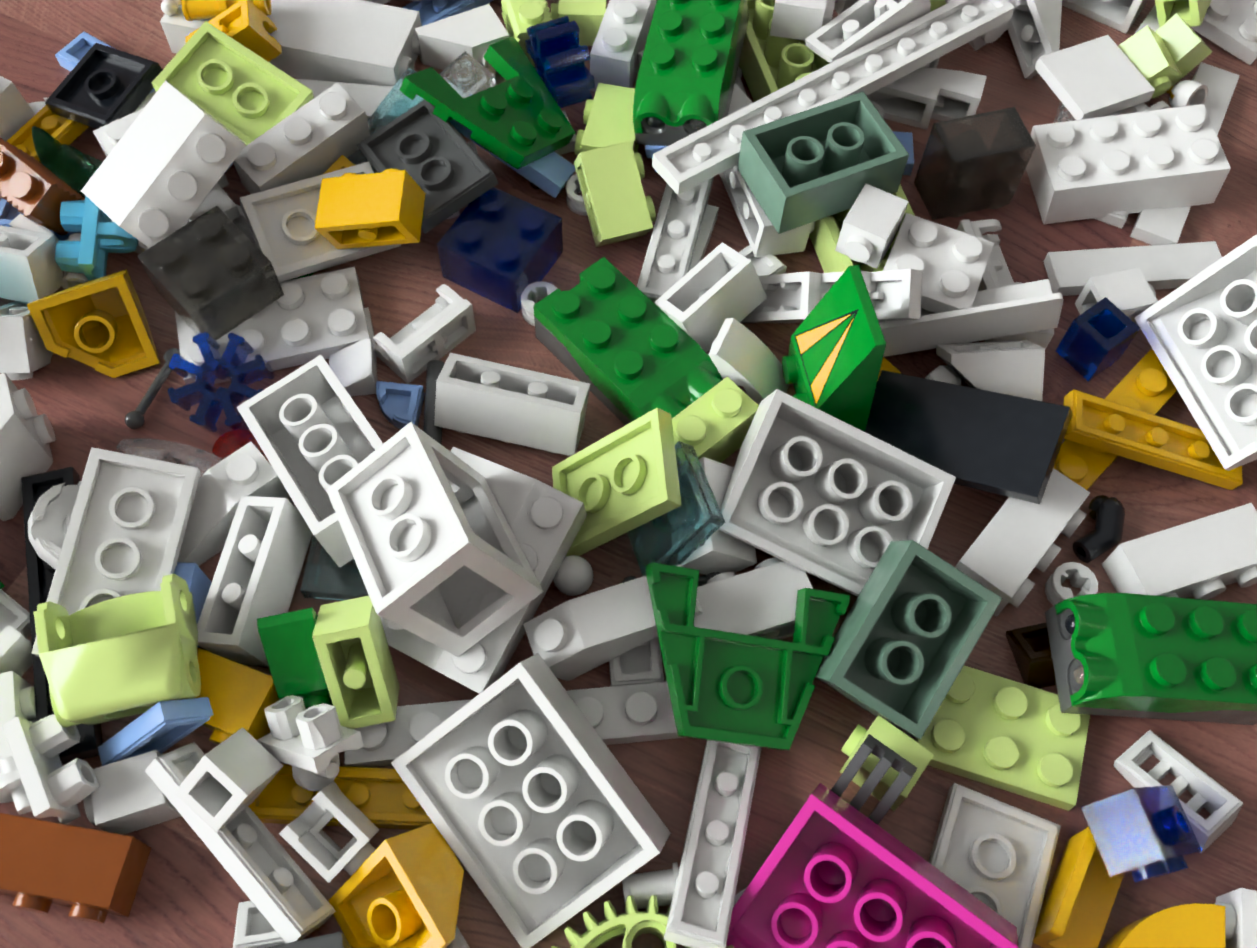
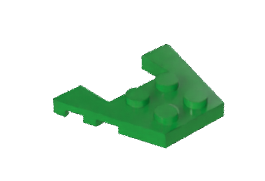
M514 37L489 45L484 59L506 80L505 82L463 98L433 67H429L405 76L399 89L411 100H414L416 95L435 106L432 113L443 121L448 122L454 119L471 130L470 139L517 170L568 145L576 133Z
M655 562L648 564L646 567V577L678 736L768 749L790 750L815 688V685L812 683L823 657L828 656L835 639L832 637L840 615L845 614L850 595L811 588L797 590L793 642L695 627L694 616L699 570Z

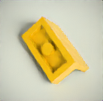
M1087 827L1067 840L1040 910L1033 943L1042 948H1098L1128 863L1097 847L1100 832L1091 827Z

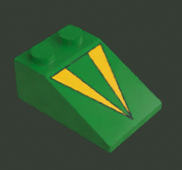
M859 265L849 266L791 335L788 356L782 357V371L785 383L793 384L796 393L793 397L853 427L865 431L886 342Z

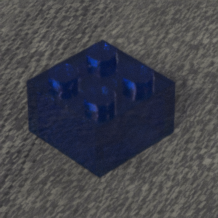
M491 188L469 203L437 243L443 278L519 313L522 308V292L529 284L541 282L563 253L562 218L500 189Z

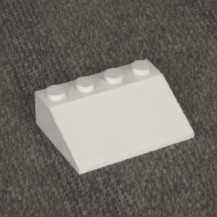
M1256 234L1134 317L1222 466L1227 471L1257 460Z
M776 389L759 404L741 445L714 528L858 597L891 541L914 540L928 549L956 477Z
M453 447L450 452L481 474L487 481L544 592L459 657L404 628L400 631L399 629L395 631L393 629L389 630L385 625L383 617H381V621L389 646L480 694L504 673L525 633L523 624L533 618L587 514L583 502L535 478ZM472 496L461 505V508L474 534L505 554L476 496ZM465 565L437 586L455 627L458 629L506 593Z
M539 653L518 663L391 762L522 948L534 946L658 855L671 834Z

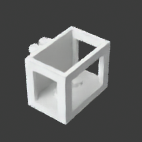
M412 422L326 489L376 614L383 617L385 625L389 630L393 629L395 631L399 629L400 631L404 628L459 657L544 592L485 478ZM472 496H476L505 554L474 534L461 508V505ZM465 565L506 593L458 629L455 627L437 586Z

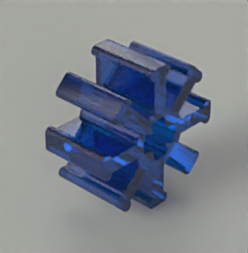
M568 16L528 27L526 30L530 39L525 40L526 52L529 53L534 61L535 70L560 109L592 99L589 89L595 88V79L588 71L584 62L591 58L587 45L579 47L580 29L575 21L569 22Z
M207 332L195 335L192 341L199 346L205 363L198 366L190 363L178 353L172 356L169 368L183 378L189 376L196 379V382L177 389L173 387L168 388L171 402L185 411H189L191 406L200 403L195 415H190L189 420L210 432L217 431L215 425L222 410H224L227 417L225 424L237 433L248 430L249 427L238 411L237 406H239L243 399L247 401L264 390L259 389L257 391L248 387L249 384L265 378L274 379V373L270 364L261 355H256L255 360L245 363L248 354L253 353L254 349L243 337L237 334H228L229 342L222 357L218 351L220 344ZM217 378L221 380L228 378L231 380V385L228 389L225 387L217 389L214 387V382Z

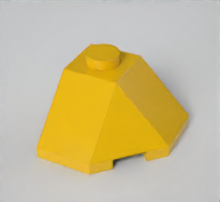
M127 269L78 284L26 304L46 349L62 357L72 358L95 368V371L111 378L160 363L145 312Z
M430 823L385 839L328 902L336 911L333 915L352 948H446L455 939L464 869L434 823Z

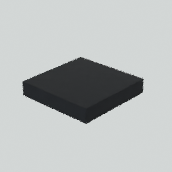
M95 43L50 95L45 104L56 115L98 129L114 120L133 113L154 88L152 81L163 69L157 62Z

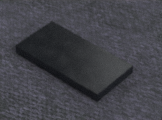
M882 370L876 384L864 432L955 476L954 484L1040 504L1072 418V412L1068 406Z

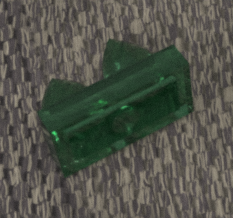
M33 126L32 138L39 162L85 198L81 190L103 161L84 154L70 145L61 144L43 129Z

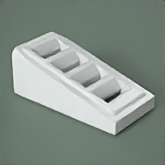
M1151 730L1147 731L1118 757L1113 765L1165 821L1200 853H1203L1231 826L1243 805L1241 800ZM1154 755L1160 762L1147 773L1140 766L1150 756ZM1171 772L1176 779L1165 788L1159 781ZM1188 790L1194 797L1185 804L1178 797ZM1203 808L1211 814L1206 820L1198 814Z

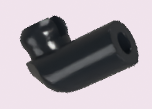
M1099 495L1089 503L1088 508L1092 510L1089 512V516L1096 520L1095 529L1073 543L1075 555L1084 563H1089L1118 545L1122 540L1125 509L1122 503L1115 497L1109 498L1106 495Z

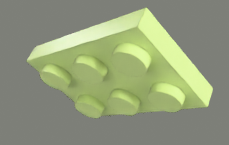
M207 21L201 25L152 81L156 92L165 80L242 139L246 145L314 99L311 89Z
M655 408L552 466L553 488L583 502L587 514L566 556H580L682 506L670 413Z
M964 665L921 740L915 738V741L935 754L928 766L1069 811L1077 803L1090 715L1061 713L1058 694Z

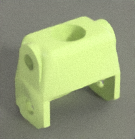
M176 574L163 576L162 583H160L161 591L135 593L109 599L88 606L71 615L68 614L64 606L51 601L38 604L37 611H34L38 652L49 683L52 709L56 720L62 727L65 728L78 724L94 725L144 713L159 701L191 699L200 695L201 677L197 657L198 629L192 593L189 592L185 579Z

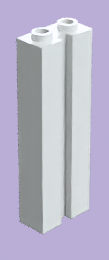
M271 0L272 12L267 17L275 24L277 30L268 34L279 42L282 54L269 62L289 76L306 80L401 87L405 76L414 73L415 62L418 55H421L420 44L415 33V28L422 26L419 11L364 0ZM181 5L178 7L175 15L169 16L164 14L160 23L172 53L177 54L186 44L185 37L200 28L205 21L208 22L211 19L187 21Z

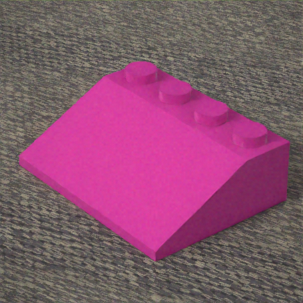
M822 783L810 795L733 907L726 946L733 945L734 948L1019 947L1016 926Z

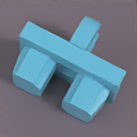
M86 195L85 200L62 201L60 208L61 225L66 232H81L80 241H58L56 243L55 261L62 271L84 273L88 281L106 276L108 253L133 252L138 246V239L119 227L115 222H111L112 219Z

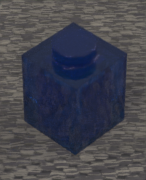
M1105 297L1073 320L1055 351L1089 382L1121 358L1140 330V327Z

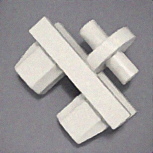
M294 695L286 696L264 709L270 733L257 740L278 761L292 765V774L295 782L309 791H320L334 781L335 777L339 774L340 752L346 750L357 751L364 746L360 731L340 725L335 706L322 703L306 709L303 698Z
M54 714L42 718L35 723L16 717L2 725L13 756L6 757L0 762L4 775L0 776V803L14 802L18 814L32 811L36 818L58 817L60 824H68L80 817L81 814L77 803L98 789L99 784L93 769L87 761L76 758L62 766L58 754L80 741L81 737L77 726L62 727Z

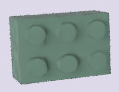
M864 91L743 131L737 170L777 233L781 234L851 209L866 183L890 194L897 192L909 153Z
M914 540L891 541L835 634L828 656L823 657L815 678L874 716H881L905 734L921 740L1002 598Z

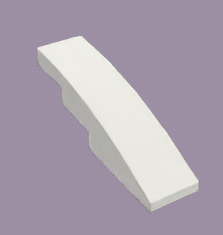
M901 269L878 272L861 270L878 321L920 320L921 270ZM808 271L758 276L767 299L740 323H802L844 271L831 273Z

